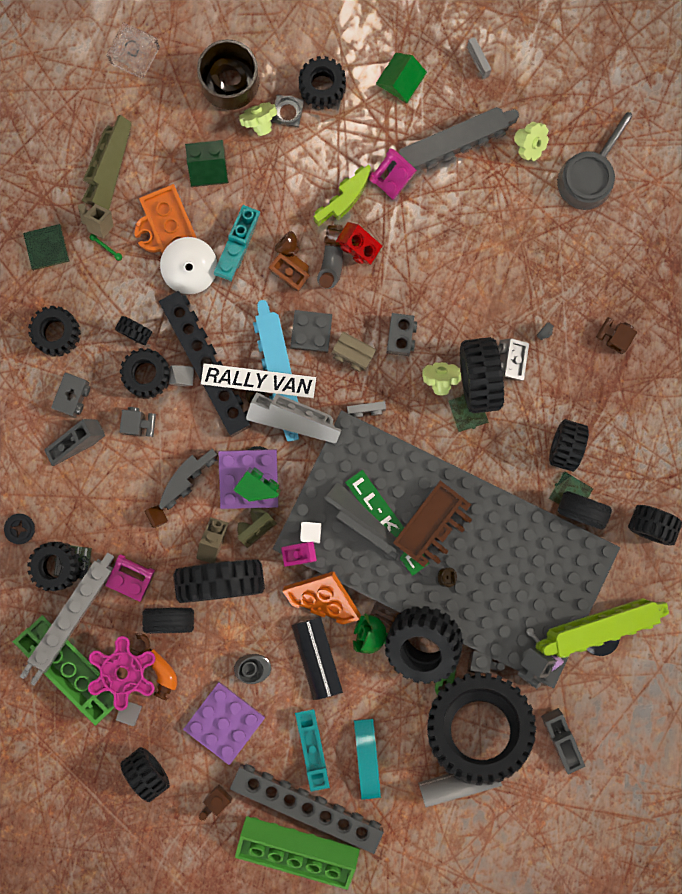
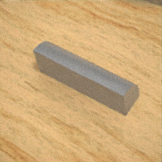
M452 773L418 782L425 807L502 786V783H498V781L493 782L492 785H487V783L476 785L473 782L468 784L463 779L458 780L454 778L455 775Z

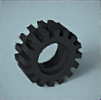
M121 316L115 327L117 332L142 345L147 344L152 334V331L147 327L125 316Z

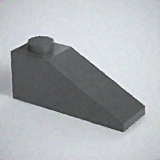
M82 419L44 449L51 465L55 466L93 446L105 437V434L98 420Z

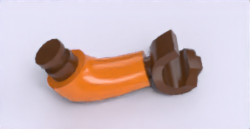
M135 633L137 639L145 642V649L143 651L131 649L130 652L135 656H139L146 651H150L155 655V662L151 665V668L157 676L156 682L159 684L157 686L158 691L154 692L153 695L166 701V695L170 694L171 690H176L177 675L166 660L155 649L152 650L150 648L151 645L148 637L143 633Z

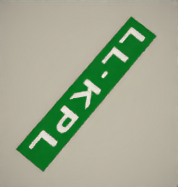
M361 470L345 483L358 501L397 538L404 529L403 525L364 471ZM405 552L401 555V561L412 576L424 568Z

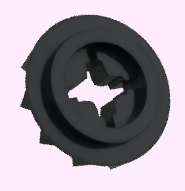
M25 514L10 516L4 525L6 538L14 544H25L32 539L35 533L34 522L31 517ZM22 522V527L27 531L21 532L19 535L18 531L12 527L20 526Z

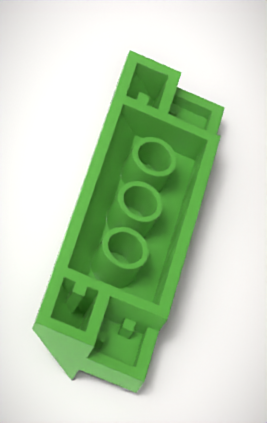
M42 615L29 628H26L13 643L30 658L52 624ZM67 640L44 675L96 726L115 708L114 696L109 691H103L99 695L90 694L88 686L92 681L99 678L100 672Z

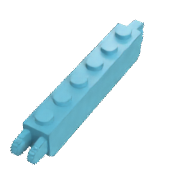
M259 300L257 304L259 315L255 316L256 322H253L255 333L260 335V340L257 343L259 352L263 351L265 357L261 359L263 370L292 374L279 315L275 312L270 313L266 300ZM273 393L272 396H269L271 400L274 399L276 393ZM279 394L298 402L297 396ZM283 430L288 442L299 440L298 433Z

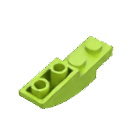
M369 164L365 168L363 166L358 168L354 173L355 175L350 179H344L339 184L340 196H334L329 201V205L325 208L322 206L315 211L314 222L318 227L332 216L339 221L355 205L367 185L371 172Z

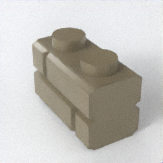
M342 332L332 350V354L335 355V360L341 363L346 361L352 364L350 366L352 369L361 372V370H367L377 349Z

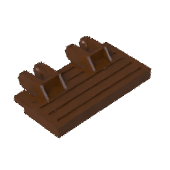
M440 481L393 544L423 567L429 561L422 556L423 553L439 564L441 562L439 557L433 555L427 548L432 544L441 553L447 554L448 550L434 539L437 538L442 543L453 530L446 524L447 522L463 533L465 530L463 526L452 520L451 516L456 513L465 522L470 523L472 519L459 510L458 507L460 506L467 511L472 504Z

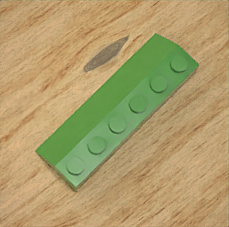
M246 816L235 858L348 890L356 870L360 849L349 844L345 845L335 842L332 839H324L314 834L297 831L294 828H286L276 823H268L255 817Z

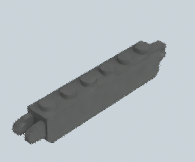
M498 107L408 145L400 149L399 154L417 170L414 174L416 175L421 172V169L425 167L428 169L432 168L441 160H451L457 153H467L476 145L483 146L494 137L496 139L506 135L509 126L517 122L519 112L516 109H511L503 113L502 109ZM392 161L387 167L389 173L397 164L395 161Z

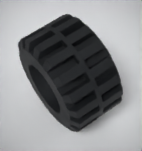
M317 56V60L312 58L309 60V64L305 63L303 69L300 70L299 90L302 99H306V104H312V108L316 109L319 106L320 110H324L326 106L330 109L332 104L335 106L339 104V100H342L343 93L346 90L345 71L342 70L341 64L338 63L336 65V60L332 58L330 61L327 56L324 59H321V56ZM319 76H326L333 81V85L326 90H318L311 83Z
M50 306L49 309L43 307L42 312L37 311L35 313L37 314L35 318L32 316V324L28 326L31 332H28L29 337L32 338L31 342L40 351L53 357L56 355L59 357L63 356V353L69 354L71 348L75 349L77 347L75 343L80 341L78 335H81V330L78 328L80 327L79 323L70 312L62 307ZM53 322H62L64 324L62 337L56 341H48L45 336L47 327Z
M139 348V351L133 350L130 356L127 355L125 357L126 361L121 363V381L126 389L137 397H143L144 399L157 397V394H162V390L168 387L170 369L167 361L157 351H152L149 348L146 350ZM145 363L153 364L156 368L155 378L147 384L137 382L135 378L137 368Z
M567 419L560 423L550 450V465L572 472L578 468L588 442L589 429L587 425Z
M636 505L628 528L641 537L670 546L676 543L682 527V521L663 510L647 505Z
M49 542L39 545V548L33 550L34 554L30 555L29 559H31V562H28L27 567L31 569L28 571V575L32 574L33 576L31 581L37 582L35 586L38 588L43 587L45 591H58L72 586L73 582L77 581V575L81 574L79 566H82V562H78V558L81 557L79 554H75L76 549L74 547L70 548V544ZM52 555L58 556L63 564L62 573L58 578L50 575L47 570V561Z
M142 747L138 748L120 763L126 781L134 792L146 802L150 803L170 786L169 779L160 763L148 750Z

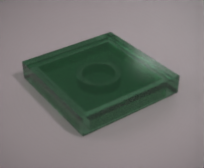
M60 224L23 233L32 270L70 262Z

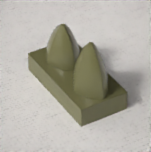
M251 508L252 525L244 522L238 523L237 531L239 536L237 537L247 548L277 524L268 512L259 508Z

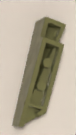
M121 115L117 116L113 127L108 125L104 129L83 181L90 185L82 201L93 206L97 204L107 210L110 209L132 125L129 120Z

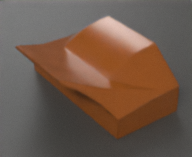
M279 253L268 267L276 277L298 292L310 278L308 274L309 265L295 255L292 257L291 255L284 256Z

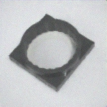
M277 94L275 101L277 115L272 117L271 122L299 128L304 99ZM290 104L295 107L296 116L292 120H284L280 116V109L283 105Z

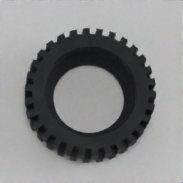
M475 672L474 676H470V673L464 674V678L460 679L457 677L452 684L450 682L447 683L445 689L439 691L429 711L427 734L434 757L438 759L439 765L443 766L448 774L452 773L455 775L454 778L458 780L463 779L468 784L473 782L476 785H482V783L492 785L493 782L498 781L499 783L507 777L510 778L526 762L535 742L536 726L534 723L536 719L535 715H532L533 708L531 704L528 705L527 703L528 698L520 694L521 689L511 686V681L507 680L505 682L502 680V676L499 675L496 678L491 677L492 673L487 672L486 676L481 675V672ZM483 701L495 705L504 713L509 722L510 737L508 744L500 754L491 759L477 760L464 755L453 741L451 734L453 718L463 706L471 702Z

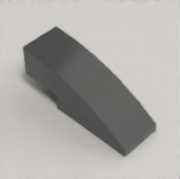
M557 708L542 715L541 718L567 774L586 767L573 734L570 732L560 709Z

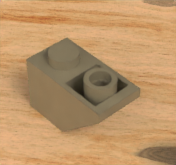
M210 517L200 540L196 559L209 563L216 562L228 528V522Z

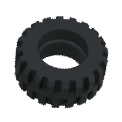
M491 337L464 340L460 346V365L468 411L471 413L498 411L504 406L505 394L502 362L496 340Z
M416 606L412 607L411 611L406 609L402 611V614H398L395 617L385 641V654L389 657L388 662L391 666L394 665V670L398 674L401 673L407 680L408 678L413 679V682L416 683L421 681L424 684H430L431 681L437 683L442 678H448L455 671L462 652L463 639L461 629L457 628L458 624L455 620L451 621V616L447 613L443 614L437 608L435 610L430 609L429 606H423V608ZM412 637L427 638L433 641L440 651L434 653L422 652L416 649L408 639Z

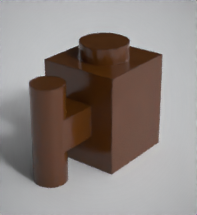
M607 317L596 338L603 341L606 335L610 338L606 345L623 354L629 348L637 331L633 330L634 327L628 323H619L614 329L611 327L614 320Z
M220 784L205 797L203 803L206 807L199 814L201 821H204L212 812L218 816L231 803L232 797Z

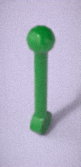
M90 235L91 241H96L114 255L117 261L122 260L123 257L120 253L113 251L100 241L96 235Z

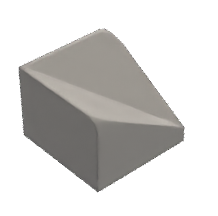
M170 365L169 384L184 387L193 386L194 367Z

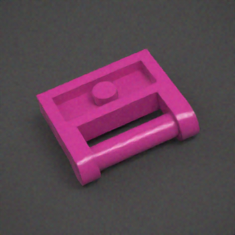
M390 148L386 153V158L377 170L370 174L369 180L377 184L390 198L395 199L417 170L397 151ZM395 161L397 164L384 180L381 175L390 163Z
M120 554L105 586L141 602L155 570L136 564ZM121 567H127L144 575V581L120 571Z

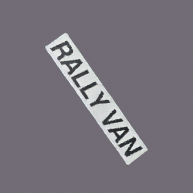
M205 363L203 364L201 380L203 385L314 398L316 377Z

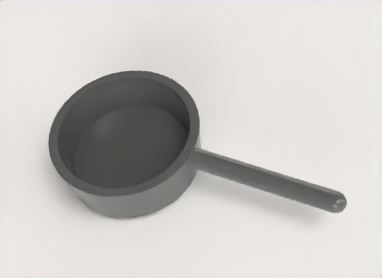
M627 112L600 154L591 151L581 152L571 157L561 167L557 178V186L561 197L570 206L581 210H590L601 206L609 198L615 182V173L606 156L631 120V112Z

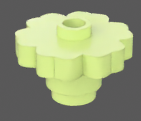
M270 102L261 103L258 106H252L245 110L239 116V120L242 126L246 128L253 127L254 132H257L258 136H263L271 132L272 124L270 120L277 115V109L275 104Z
M531 122L526 128L519 129L516 132L514 141L520 147L518 153L521 155V158L535 161L541 157L542 151L546 149L549 141L547 137L549 130L545 124Z
M445 362L434 363L433 365H427L423 369L422 377L424 383L432 386L435 394L447 395L451 385H457L461 381L460 368L454 364L448 365Z

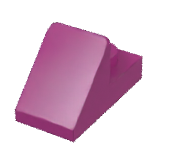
M314 542L281 547L284 567L317 561Z

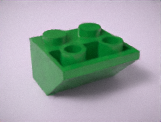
M249 467L235 486L234 491L251 502L276 498L279 496L281 489H279L280 485L274 480L270 479L268 481L263 477L264 473L255 467L251 469Z

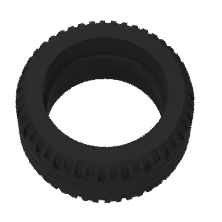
M566 491L561 498L558 512L563 516L602 530L607 526L612 509L605 504Z
M146 608L143 610L142 629L145 633H190L194 630V610L192 608Z

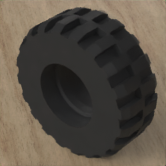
M256 559L188 566L176 569L173 574L175 595L179 603L262 594L265 589L262 563Z

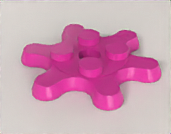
M120 636L116 639L113 654L104 655L100 651H93L89 655L90 663L99 668L100 676L89 684L88 691L92 695H99L103 691L111 692L114 696V707L120 711L128 707V696L131 692L138 691L145 696H150L155 690L154 684L146 680L143 674L146 667L154 664L155 655L150 651H146L139 656L133 655L129 650L130 641L125 636ZM118 668H125L128 673L127 677H118Z

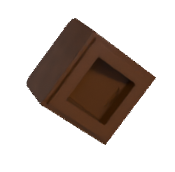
M159 505L145 510V514L153 528L168 522Z

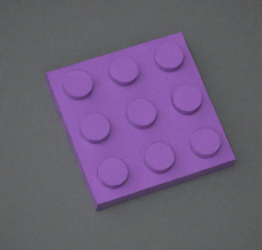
M277 449L219 451L220 509L278 507V497L249 502L234 491L235 486L249 467L251 469L254 467L264 473L263 477L268 481L272 479L278 483Z
M219 682L183 730L230 765L265 719V716Z

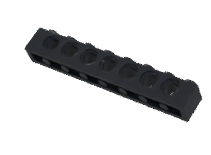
M177 291L160 300L159 303L199 379L202 380L203 360L210 359L213 365L223 366L221 361H216L214 355L217 353L212 344H207L205 338L208 336L203 327L199 329L196 323L199 321L194 311L190 312L187 307L190 302L186 295H181ZM179 309L185 310V314L181 318L175 315ZM187 326L194 327V331L191 334L184 333ZM197 342L203 344L200 351L193 350V346ZM203 385L231 437L251 427L249 423L251 421L246 419L248 411L243 412L240 406L243 402L239 394L234 395L232 388ZM228 392L230 394L229 399L221 401L219 398L221 393ZM231 409H237L239 411V414L236 418H230L228 416V413Z

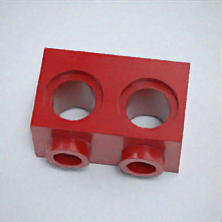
M347 222L336 239L341 245L340 248L344 252L352 254L354 256L353 260L361 265L363 263L371 265L382 248V245L359 224Z

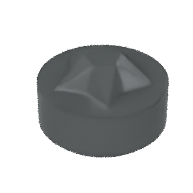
M547 322L539 331L537 337L541 341L549 338L553 333L554 326Z

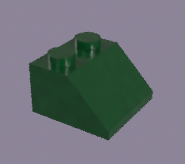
M223 140L185 144L191 187L228 184Z

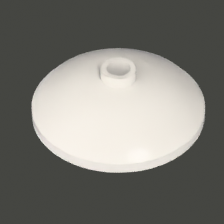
M182 237L176 239L165 248L161 256L160 270L164 281L170 288L182 294H196L204 291L212 284L216 276L214 275V270L217 266L215 253L207 243L198 238ZM186 264H192L193 268L191 270H187L185 268Z

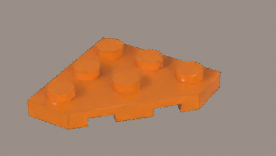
M334 571L286 585L282 590L290 604L294 607H305L311 610L310 613L324 618L326 615L336 619V622L342 625L360 620V612Z

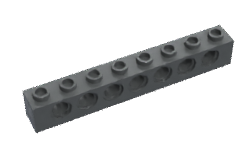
M240 765L230 790L375 854L384 833L379 822L374 820L366 821L361 814L356 812L348 813L343 806L328 804L327 799L321 796H316L315 798L309 795L310 792L303 788L297 790L291 787L292 784L285 780L279 782L273 779L274 776L267 772L261 774L255 771L256 768L252 765ZM255 778L259 781V786L251 787L248 781ZM273 786L277 789V793L269 795L266 789ZM289 794L293 795L295 801L287 803L284 797ZM304 803H311L313 809L305 811L302 805ZM322 811H329L331 817L329 819H322L320 813ZM341 819H347L349 825L347 827H340L338 822ZM359 827H365L367 832L365 835H358L356 830Z

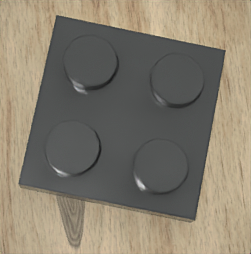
M295 310L290 348L328 353L332 314Z

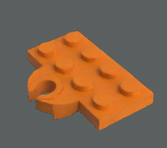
M174 184L139 198L146 216L140 218L135 224V238H139L143 233L150 234L148 241L138 242L141 248L147 252H162L163 254L165 248L176 239L182 237L197 238Z

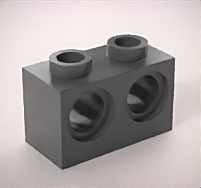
M391 314L387 354L409 356L410 351L414 352L415 340H412V334L416 333L417 322L414 321L415 316ZM404 321L409 325V328L402 330L398 324ZM403 340L406 342V347L400 349L396 346V342Z

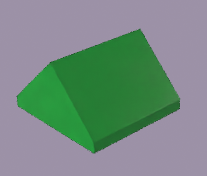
M395 53L377 80L376 85L403 102L408 103L427 74V71L413 55Z

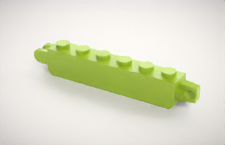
M644 598L550 628L547 632V638L539 641L535 646L538 651L546 656L556 655L559 658H565L570 656L571 653L583 652L592 646H601L606 641L619 640L621 636L634 635L639 630L653 628L654 625L661 623L660 618L669 614L668 604L665 602L655 603Z

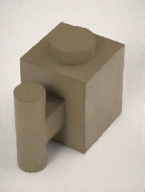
M85 204L78 205L81 222L86 224L87 231L103 239L114 227L111 211L97 204L89 211L86 210Z

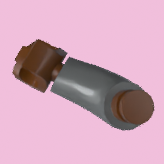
M334 224L327 227L324 243L330 244V246L325 245L321 270L317 276L319 285L325 289L333 288L341 277L343 250L339 248L341 245L336 239L344 229L342 225Z

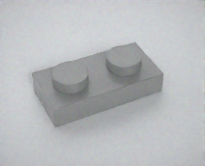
M385 401L347 406V413L356 418L364 417L363 414L371 413V416L382 415V411H386Z

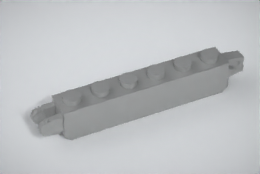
M107 553L102 561L97 559V561L93 562L28 659V664L20 675L22 679L28 676L32 667L38 669V672L30 683L35 686L42 674L48 671L107 582L113 569L110 566L114 559L113 555Z

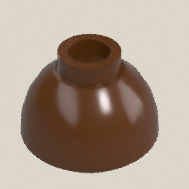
M293 231L286 233L275 246L277 253L291 255L292 257L300 250L297 237Z

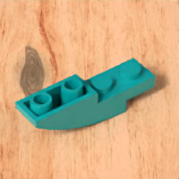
M242 205L228 236L227 244L214 270V275L232 282L252 238L260 211Z

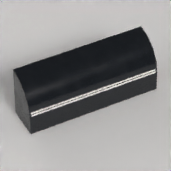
M321 616L291 625L313 700L343 693Z

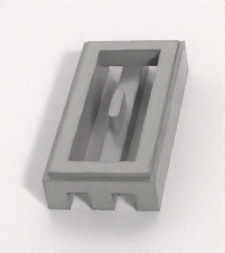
M473 37L468 40L467 49L482 78L485 79L489 77L491 67L479 43Z

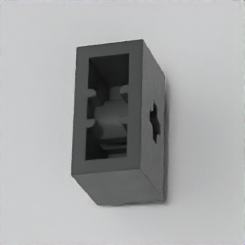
M65 372L51 408L76 418L83 410L84 404L82 402L84 397H87L90 392V382ZM74 393L76 395L75 398L69 397V394Z

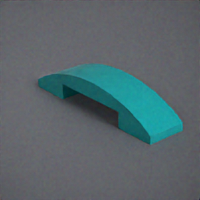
M315 710L297 712L295 716L307 769L310 792L330 788Z
M373 719L354 720L361 800L381 798Z

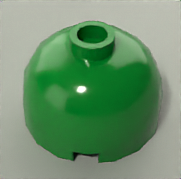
M364 614L365 616H361L360 620L356 623L354 634H357L356 641L353 640V647L356 652L372 654L382 648L388 633H386L384 623L378 617Z

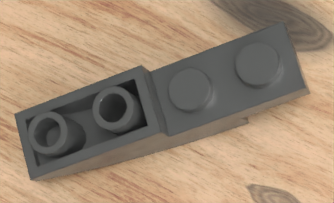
M211 449L198 460L195 456L191 455L171 477L163 492L159 507L162 510L166 508L169 510L177 504L176 500L182 496L184 498L192 492L190 488L193 487V484L189 479H196L202 474L201 470L207 466L209 468L215 464L218 454Z

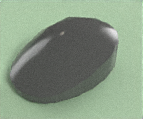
M249 654L240 657L234 665L235 676L246 684L260 683L271 673V663L266 657L259 654Z

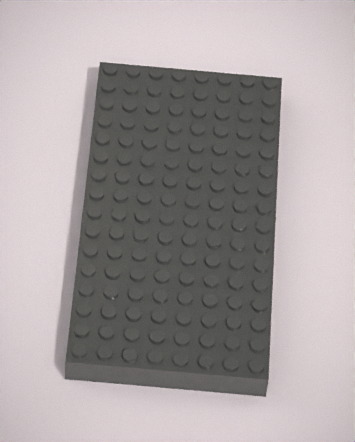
M342 410L334 424V427L341 429L337 443L325 442L273 547V550L282 554L281 547L307 543L300 542L301 522L321 523L320 543H314L317 561L303 563V565L321 574L334 571L341 584L400 613L406 609L411 611L412 607L416 606L420 608L429 606L433 610L437 608L441 610V613H447L451 616L450 620H455L458 624L457 628L461 629L463 644L517 671L523 669L526 672L528 670L521 665L524 659L523 654L527 649L536 647L535 640L526 633L527 629H534V634L541 641L547 638V632L550 628L587 617L621 548ZM363 470L405 528L436 485L442 481L472 504L467 511L460 506L458 507L472 521L470 523L465 522L454 513L451 519L463 526L465 530L461 533L447 522L446 524L453 530L443 543L437 538L434 540L446 548L448 553L443 554L430 544L427 550L439 557L441 562L437 564L424 554L430 564L412 576L400 558L397 561L337 519L336 516L340 510L324 499L337 482L355 497L345 482ZM442 568H453L456 571L457 581L453 587H442L438 583L437 576ZM569 656L561 658L564 663L554 671H551L548 677H536V679L554 689Z

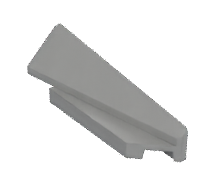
M256 392L246 419L249 421L331 443H337L341 433V429L334 427L333 418L330 415L277 393L274 399L271 400Z

